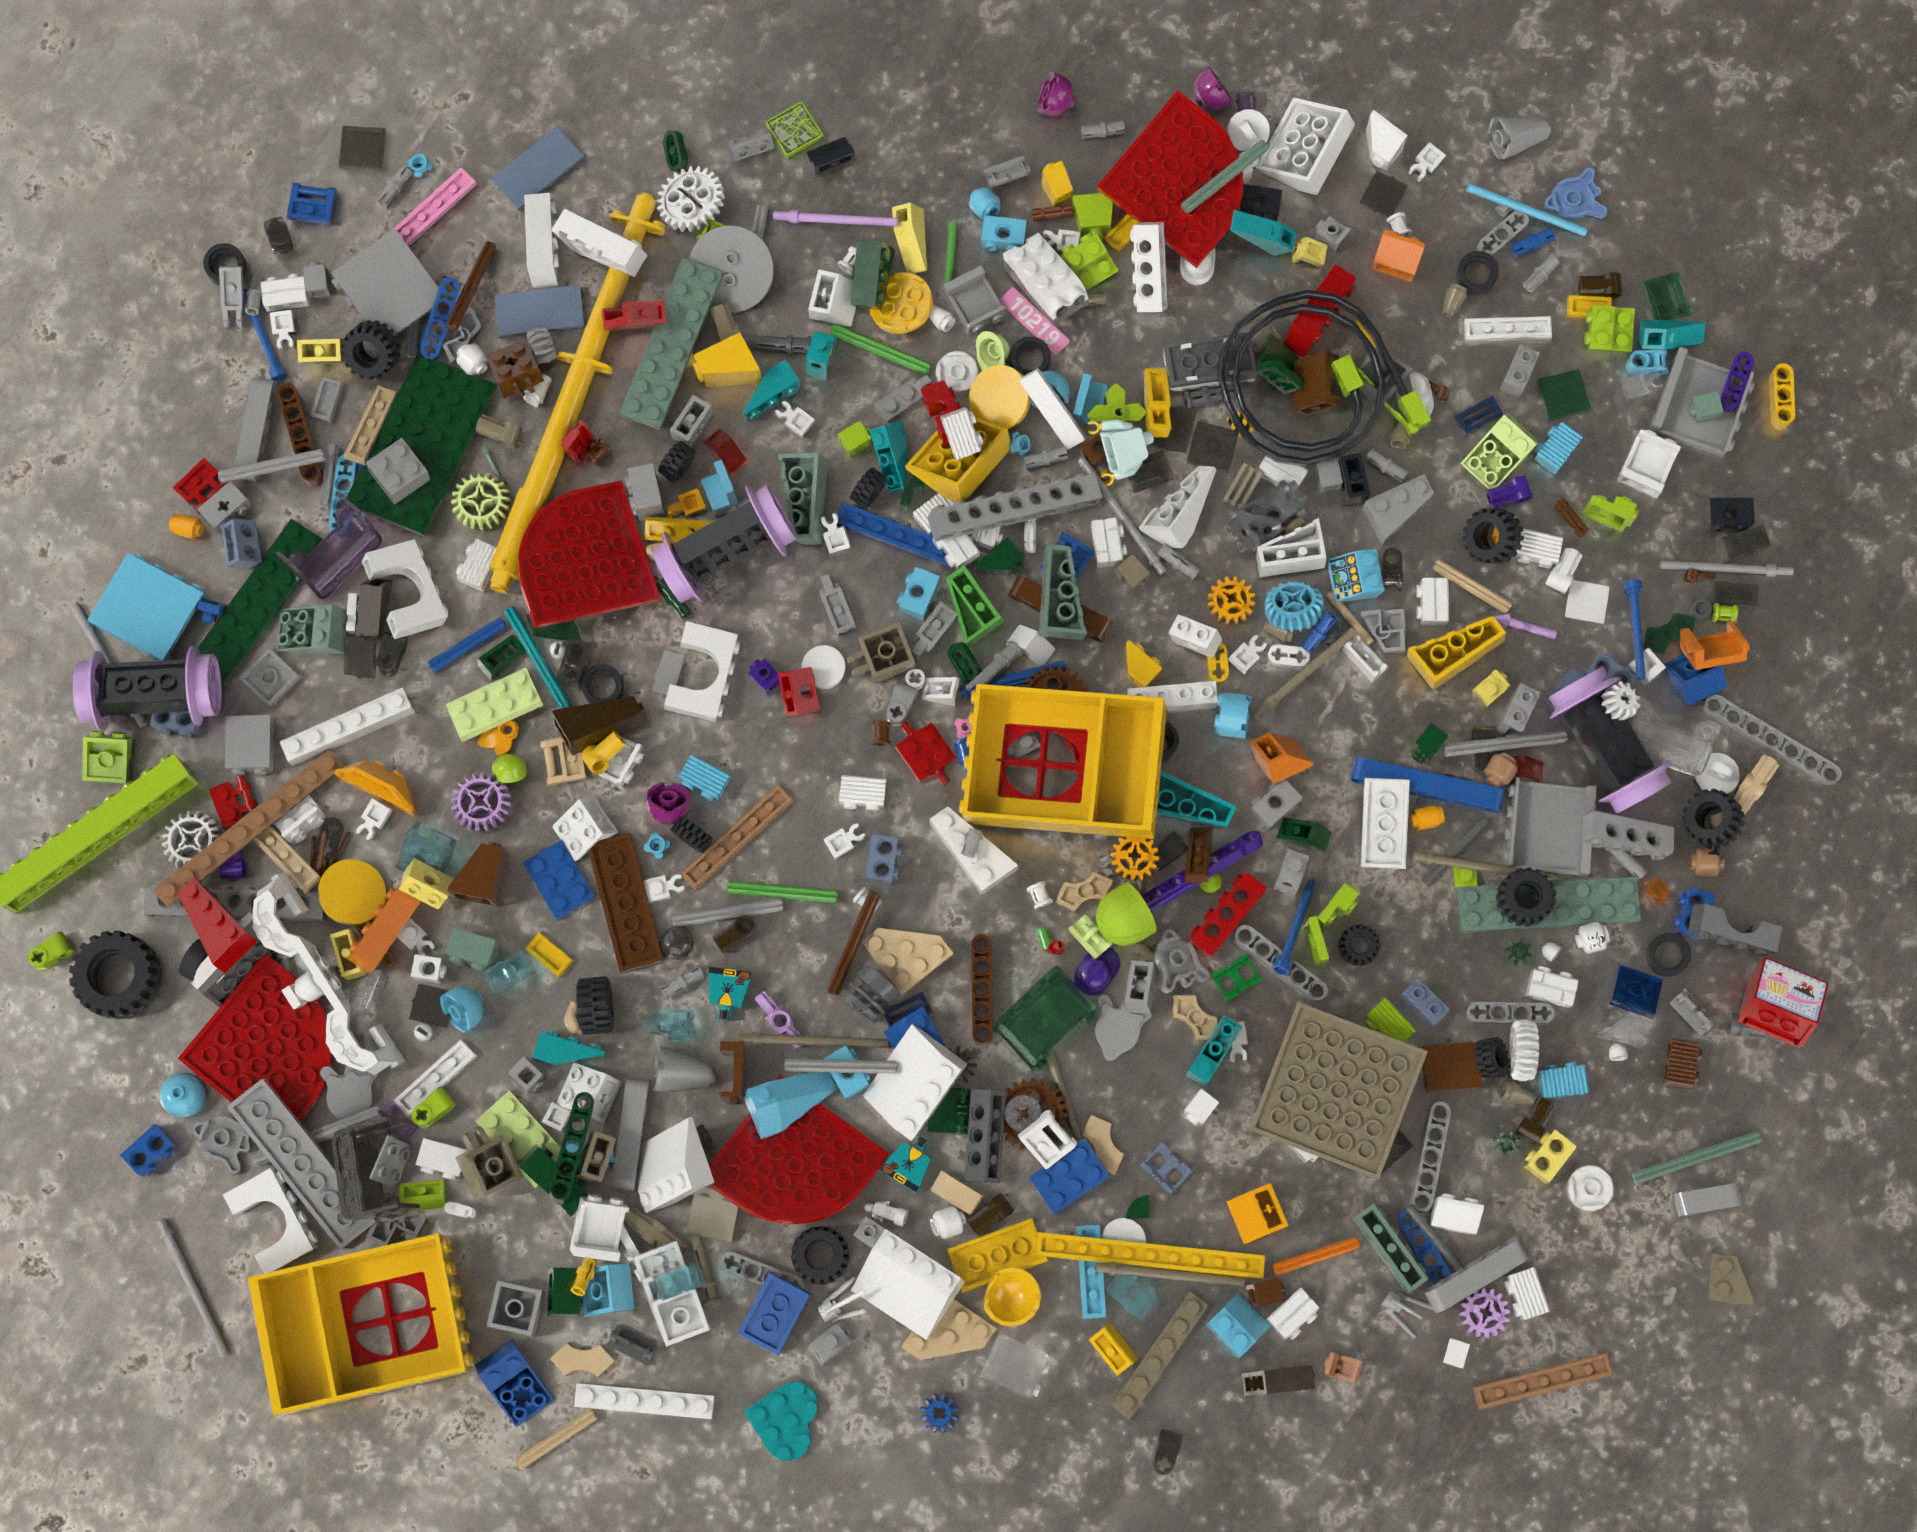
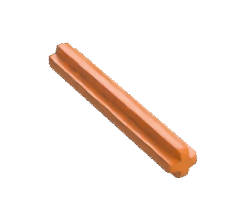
M1352 1237L1274 1263L1272 1265L1273 1271L1278 1276L1359 1249L1360 1242L1357 1237Z

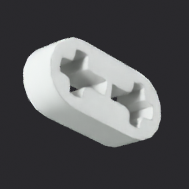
M1274 645L1269 649L1267 659L1273 666L1302 669L1308 664L1310 654L1302 647ZM1276 650L1280 651V655H1285L1287 657H1280V659L1277 661L1275 660V656H1272V654H1275ZM1298 653H1301L1305 659L1298 663L1296 658H1290V656L1295 657Z

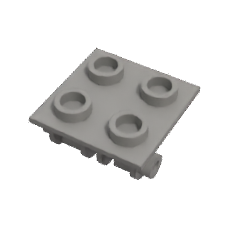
M387 1135L369 1178L396 1188L413 1146Z

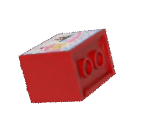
M1764 957L1748 980L1737 1022L1802 1048L1819 1024L1829 983L1779 963L1776 960Z

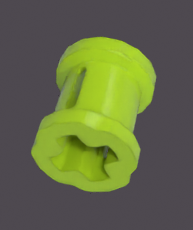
M1719 603L1713 605L1712 622H1717V620L1732 621L1736 624L1738 605L1723 606L1719 605Z

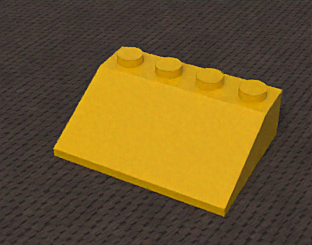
M975 417L976 424H973L975 433L979 432L982 437L983 444L980 445L982 451L958 460L954 458L950 445L944 447L936 430L906 464L905 468L943 497L955 502L966 501L1010 450L1011 442L1008 429Z

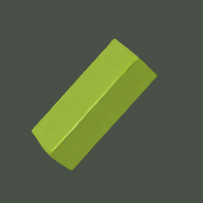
M445 1179L401 1183L399 1186V1204L403 1212L444 1208L447 1203Z

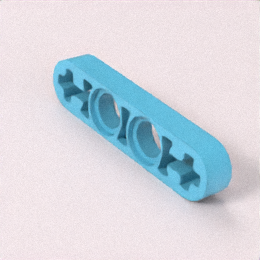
M344 454L338 458L336 463L329 518V530L337 538H343L349 534L353 508L348 506L345 511H338L336 506L340 501H345L358 472L357 463L350 461L352 465L348 466L347 472L349 475H345L346 469L342 464H345L347 459H345ZM341 481H350V488L345 491L340 490L339 484ZM335 515L342 517L341 523L344 526V528H341L340 532H338L336 528H334L335 526L339 525L340 520L338 517H335Z

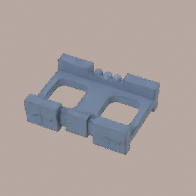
M1162 1142L1140 1166L1147 1173H1152V1177H1155L1158 1183H1162L1161 1186L1171 1194L1193 1171L1185 1163H1180L1174 1155H1171L1172 1151ZM1156 1152H1160L1166 1158V1162L1160 1169L1154 1168L1149 1162V1159ZM1173 1168H1176L1183 1175V1178L1176 1185H1172L1166 1179V1175Z

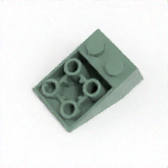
M333 604L280 609L276 652L321 655L345 654L347 610Z

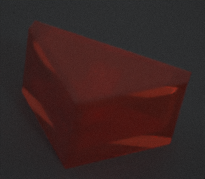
M721 429L703 442L718 461L722 460L725 469L730 475L747 463L746 458L733 439Z
M1526 755L1511 756L1516 760L1518 767L1512 781L1518 777L1520 781L1542 783V761Z

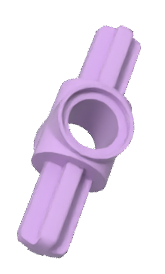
M762 991L755 997L756 1002L767 1014L765 1018L779 1035L783 1033V1035L802 1036L794 1027L795 1021L782 1005L777 1006L766 991ZM777 1014L786 1016L787 1021L784 1025L778 1026L774 1023L773 1020ZM792 1045V1046L797 1049V1048H799V1047L802 1046V1045Z

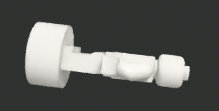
M877 1201L875 1204L867 1202L864 1205L865 1211L872 1212V1217L881 1223L885 1219L901 1227H904L906 1223L908 1209L889 1207V1201Z

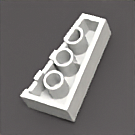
M550 193L524 195L527 268L533 290L559 287L557 271L559 258L558 254H556L558 238L551 231L557 219H554V214H557L556 201H552Z
M566 209L562 211L551 230L572 252L635 277L648 256L641 249L643 246L633 239L629 241L622 235L613 233Z
M948 806L930 818V825L981 895L1018 870V865L983 835V839L979 841L974 858L962 855L961 851L967 838L966 832H969V829L973 827Z

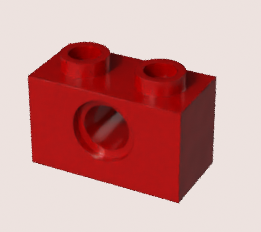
M812 667L778 673L786 717L820 710L819 696L816 692L815 676L812 672Z

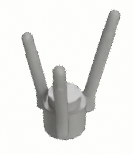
M1390 1290L1382 1303V1306L1386 1308L1384 1312L1389 1314L1413 1339H1416V1334L1394 1311L1399 1313L1403 1309L1419 1319L1423 1318L1421 1314L1406 1306L1404 1300L1432 1310L1434 1309L1430 1303L1405 1295L1398 1290L1396 1292Z

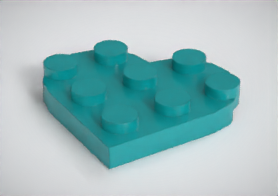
M789 1382L780 1386L743 1412L767 1450L775 1458L781 1461H793L800 1458L810 1445L811 1433L807 1424L815 1417L818 1400L814 1391L808 1385L801 1382Z

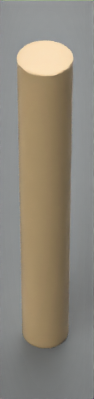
M1330 591L1326 595L1327 599L1355 632L1361 636V639L1367 646L1373 643L1374 639L1342 602L1335 603L1333 591Z

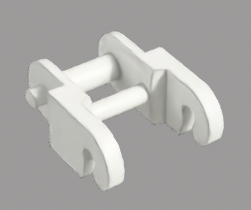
M448 1202L444 1206L445 1211L451 1215L463 1218L468 1216L474 1218L476 1216L475 1209L466 1205Z

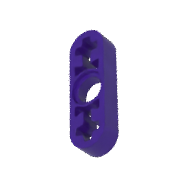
M1739 352L1732 361L1720 396L1722 408L1725 412L1735 411L1741 402L1754 364V358L1748 352ZM1744 358L1746 359V365L1743 367L1741 372L1738 371V369L1741 365L1740 360ZM1731 378H1740L1742 381V386H1733L1731 384ZM1731 392L1735 393L1732 398L1733 403L1729 406L1727 405V399Z

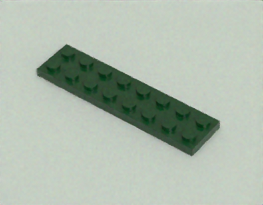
M292 518L263 556L262 562L255 567L197 647L200 654H214L220 668L221 683L227 685L277 616L280 609H282L328 545L326 540Z

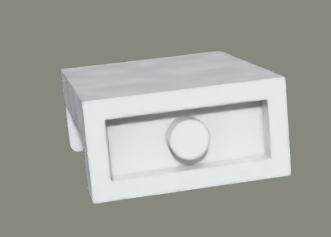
M1640 430L1617 481L1657 499L1663 490L1665 480L1681 447L1671 439L1658 437L1651 430Z
M589 1194L588 1197H580L570 1245V1251L574 1256L619 1262L620 1252L618 1251L625 1212H629V1207L624 1203V1200L619 1198H610V1201L602 1200L601 1196Z

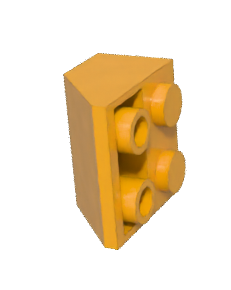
M1271 1183L1226 1202L1243 1244L1288 1227Z

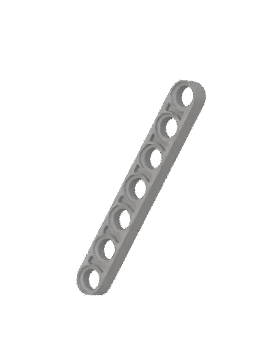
M1717 694L1711 695L1704 701L1703 709L1709 716L1826 785H1833L1841 779L1842 772L1836 764ZM1710 700H1717L1719 702L1720 709L1718 711H1713L1709 708L1708 703ZM1730 711L1738 713V722H1731L1728 719ZM1748 723H1755L1759 728L1758 733H1750L1747 730ZM1767 735H1775L1778 738L1777 745H1770L1766 739ZM1787 746H1794L1797 749L1795 757L1787 755ZM1812 757L1816 760L1817 765L1814 769L1806 766V758ZM1826 769H1833L1835 771L1836 778L1834 780H1829L1825 777Z

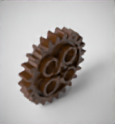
M1050 665L1049 671L1041 667L1042 673L1040 675L1033 671L1035 678H1026L1030 683L1029 686L1022 685L1025 688L1048 689L1047 682L1050 679H1056L1060 684L1057 690H1061L1064 685H1068L1066 691L1085 692L1089 689L1088 687H1081L1084 679L1076 680L1077 672L1071 676L1070 668L1063 672L1062 665H1059L1057 670H1054L1053 665Z
M1031 1078L1030 1084H1027L1025 1079H1022L1021 1086L1013 1082L1015 1088L1013 1091L1010 1088H1006L1008 1096H1006L1004 1133H1007L1004 1140L1009 1141L1013 1139V1147L1020 1143V1150L1023 1151L1026 1146L1019 1139L1018 1134L1038 1120L1047 1109L1053 1110L1054 1119L1060 1126H1068L1063 1121V1118L1069 1117L1068 1114L1063 1113V1110L1067 1109L1068 1105L1061 1104L1065 1097H1057L1060 1090L1057 1088L1051 1091V1083L1044 1087L1043 1079H1040L1038 1084H1036L1035 1079ZM1031 1093H1036L1038 1101L1033 1105L1028 1104L1027 1096ZM1046 1100L1047 1104L1035 1113L1037 1118L1035 1120L1032 1118L1028 1119L1022 1128L1018 1130L1017 1126L1029 1117L1027 1112L1029 1110L1034 1112ZM1020 1109L1022 1112L1021 1118L1016 1121L1012 1120L1010 1117L1012 1110ZM1048 1125L1045 1126L1043 1130L1053 1141L1058 1142L1056 1134Z

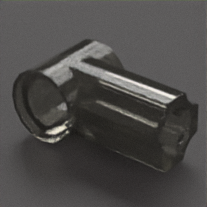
M1473 726L1472 741L1497 738V728L1495 726ZM1494 751L1475 753L1474 769L1485 770V767L1494 755Z

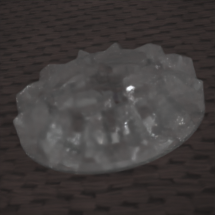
M1027 1095L1014 1097L1009 1101L1005 1109L1007 1123L1011 1128L1019 1132L1025 1130L1041 1116L1040 1105L1034 1098ZM1030 1105L1027 1114L1031 1120L1023 1117L1018 1121L1020 1114L1015 1108L1024 1110Z

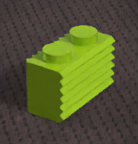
M1386 997L1364 1017L1367 1020L1365 1024L1368 1028L1404 1042L1417 1031Z

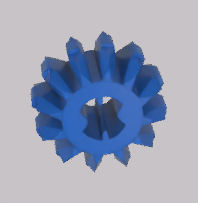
M933 1394L935 1403L932 1404L926 1398L925 1402L930 1407L922 1406L920 1410L928 1412V1415H923L920 1418L921 1420L930 1419L925 1425L926 1428H929L932 1423L935 1424L933 1428L934 1433H937L938 1425H941L942 1432L945 1433L946 1427L944 1424L947 1423L953 1428L954 1424L949 1421L950 1418L954 1420L959 1419V1416L951 1415V1412L958 1411L959 1407L950 1408L949 1406L954 1402V1399L951 1398L946 1404V1394H942L941 1401H938L937 1394ZM936 1407L938 1409L945 1408L946 1412L944 1414H946V1417L944 1419L940 1417L938 1419L934 1418L933 1414L936 1413L933 1410Z

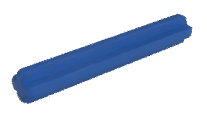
M498 617L428 661L429 667L433 672H437L507 627L506 623L501 617Z

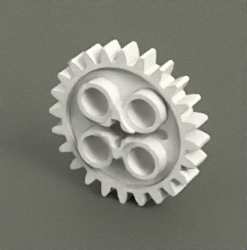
M692 166L689 167L688 172L681 169L680 175L674 172V179L667 178L669 184H662L661 186L664 191L658 192L660 199L656 200L659 205L657 210L660 212L661 218L668 226H672L674 230L679 227L681 232H684L686 227L692 232L693 226L700 230L702 223L708 226L707 220H715L714 213L720 214L717 207L724 206L721 201L725 198L721 181L714 172L710 173L707 168L702 170L700 166L695 171ZM682 189L683 191H685L690 198L685 197V195L679 190ZM693 201H696L702 209H699Z

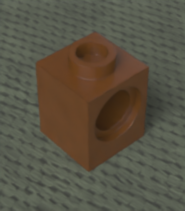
M1100 433L1081 445V454L1086 457L1093 468L1107 460L1105 451L1098 453L1093 449L1095 446L1103 447Z
M1278 1277L1246 1286L1252 1309L1285 1300V1289Z

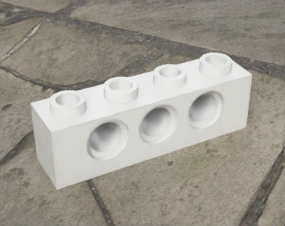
M1164 222L1137 223L1133 225L1130 232L1131 241L1134 242V250L1131 254L1132 263H1135V272H1133L1132 277L1133 284L1136 285L1134 306L1137 307V312H1163L1168 309ZM1144 240H1147V241L1150 242V244H1151V250H1150V251H1147V250L1144 248V246H1143ZM1145 262L1152 265L1151 273L1145 270ZM1146 284H1150L1153 287V294L1147 293L1145 289Z
M1216 681L1127 689L1126 695L1164 698L1167 713L1216 708L1218 704Z

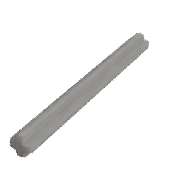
M1563 730L1444 745L1443 750L1444 755L1450 757L1567 742L1568 737L1567 732Z
M374 1106L308 1133L316 1143H320L381 1119L382 1112L378 1106ZM262 1151L253 1154V1161L256 1166L270 1162Z

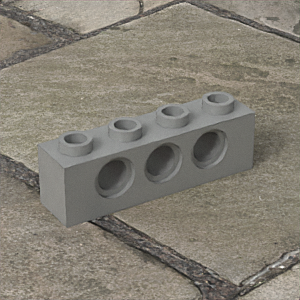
M1592 811L1583 816L1582 842L1590 843L1592 847L1605 846L1610 847L1612 851L1616 852L1629 851L1632 855H1649L1652 859L1662 860L1674 853V827Z

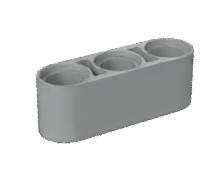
M1738 1183L1673 1194L1678 1217L1743 1205Z

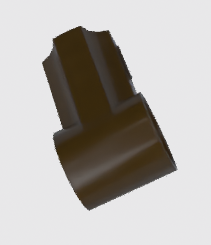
M1608 272L1602 276H1579L1578 293L1580 296L1619 298L1622 296L1621 274L1618 272Z
M742 915L712 938L721 952L725 953L744 939L752 937L756 933L757 926L751 917ZM749 921L751 923L750 930L742 932L740 930L741 924Z
M1537 1097L1527 1117L1525 1116L1519 1124L1515 1134L1536 1145L1545 1131L1544 1126L1556 1106L1544 1098Z
M999 1193L988 1201L984 1208L966 1221L977 1236H980L995 1223L1003 1221L1015 1210L1003 1194Z

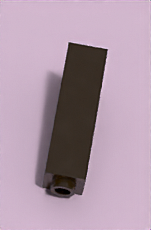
M634 696L551 711L554 726L572 756L584 751L588 746L598 745L613 731L620 736L645 725L644 715H646L642 703H637Z

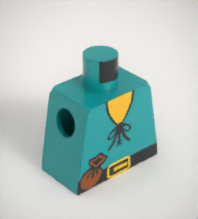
M814 331L806 356V375L827 380L838 345L835 336ZM813 364H819L821 367H816Z
M709 967V1002L711 1006L719 1007L717 1019L731 1021L732 1009H743L753 979L752 972Z
M918 1136L913 1146L903 1142L883 1164L880 1172L917 1194L931 1162V1158L924 1154L930 1142L921 1136Z

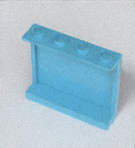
M127 553L87 621L92 626L158 661L172 660L169 654L196 611L199 601L208 599V597L203 593L204 589L194 583L190 586L184 583L185 579L175 573L172 576L165 573L166 569L156 563L154 566L148 564V560L137 553L135 556Z

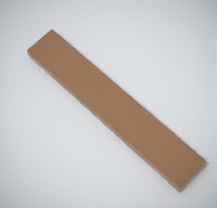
M778 784L708 847L703 854L686 867L680 875L696 891L794 800Z
M1603 1353L1475 1386L1473 1389L1479 1410L1613 1376L1608 1354Z

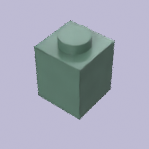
M1719 391L1692 397L1691 404L1688 405L1690 416L1695 417L1696 423L1722 417L1723 415Z

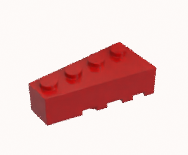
M193 877L177 894L211 963L225 974L257 940L203 884Z

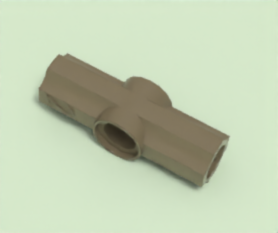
M632 1205L629 1208V1212L625 1213L623 1222L639 1233L640 1237L653 1247L657 1248L677 1241L681 1255L688 1247L687 1244L670 1233L667 1227L655 1218H650L638 1207Z

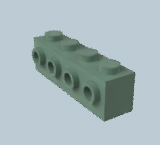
M1373 1203L1352 1219L1402 1289L1408 1294L1428 1280L1426 1277L1427 1271L1420 1262L1416 1263L1412 1257L1414 1254L1406 1243L1403 1245L1398 1238L1400 1234L1393 1225L1388 1224L1385 1220L1386 1215L1380 1206L1376 1207Z

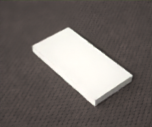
M1364 778L1360 867L1406 869L1410 780Z

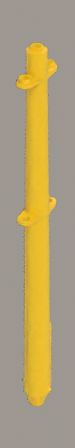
M648 193L636 196L629 216L618 210H614L609 216L610 221L625 226L622 236L629 241L633 239L642 244L646 232L663 236L666 232L663 223L659 221L650 222L657 202ZM609 267L576 353L571 354L558 351L556 354V358L571 364L524 486L519 488L490 564V568L494 572L490 581V588L497 592L506 594L513 580H519L517 558L522 537L536 513L547 504L565 455V450L561 446L562 440L573 427L575 428L595 371L605 374H612L613 372L611 366L599 362L610 330L604 331L602 309L619 308L630 275Z

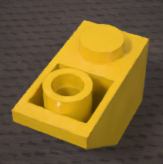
M1061 160L1057 163L1051 162L1047 164L1042 170L1041 186L1052 205L1057 206L1072 198L1073 188Z
M1128 640L1125 646L1127 678L1138 688L1149 687L1161 674V663L1154 656L1149 657L1145 654V649L1139 643H1133Z

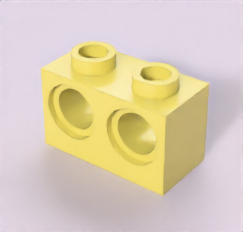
M1553 1130L1550 1133L1546 1131L1538 1141L1541 1143L1540 1147L1536 1151L1532 1149L1525 1158L1527 1163L1524 1167L1545 1184L1553 1179L1577 1147L1557 1130ZM1551 1141L1559 1142L1561 1146L1559 1152L1552 1151L1550 1147ZM1538 1158L1546 1161L1547 1168L1545 1170H1540L1537 1167L1536 1162Z

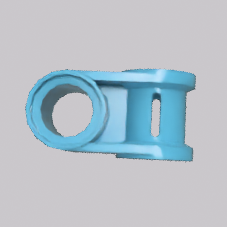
M1665 349L1637 350L1627 360L1625 364L1626 371L1634 376L1666 375L1669 373L1666 362L1668 351ZM1633 360L1640 361L1642 366L1635 365Z

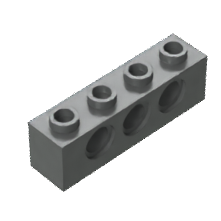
M971 1089L965 1181L1000 1183L1006 1092Z

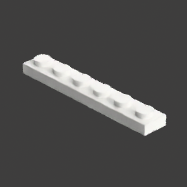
M576 1383L574 1407L712 1419L715 1396Z

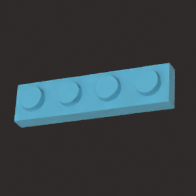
M1100 1225L1076 1226L1077 1236L1101 1239ZM1078 1260L1082 1319L1106 1318L1104 1277L1102 1272H1096L1095 1270L1096 1263L1100 1262Z

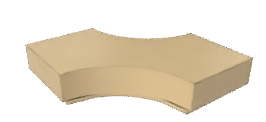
M1094 871L1084 882L1076 884L1064 882L1055 903L1076 912L1077 908L1086 901L1102 900L1109 893L1114 880Z
M1173 995V1018L1186 1022L1192 1028L1195 1041H1207L1218 1024V1017L1204 1013L1197 1004L1196 995Z
M1090 1115L1082 1137L1091 1143L1095 1153L1108 1172L1115 1175L1124 1153L1120 1152L1111 1141V1123Z
M566 1343L550 1358L564 1376L576 1370H587L599 1377L615 1362L600 1344L590 1350H578Z

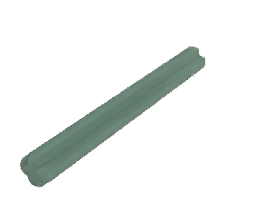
M1260 140L1182 202V209L1186 213L1194 210L1267 152L1268 144L1264 140Z

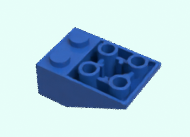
M514 1339L475 1364L477 1375L515 1427L554 1401L552 1395Z

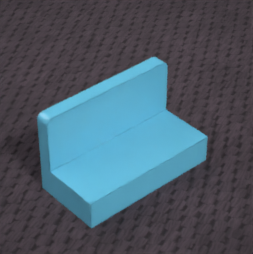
M1083 373L1073 411V418L1075 421L1087 424L1091 420L1087 414L1096 404L1103 405L1108 386L1091 381L1092 375Z
M722 460L714 462L717 474L701 480L714 513L738 504Z

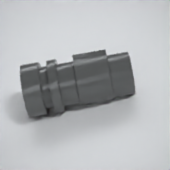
M1730 1012L1726 1019L1727 1035H1749L1750 1038L1756 1039L1773 1038V1036L1737 1022L1738 1013Z

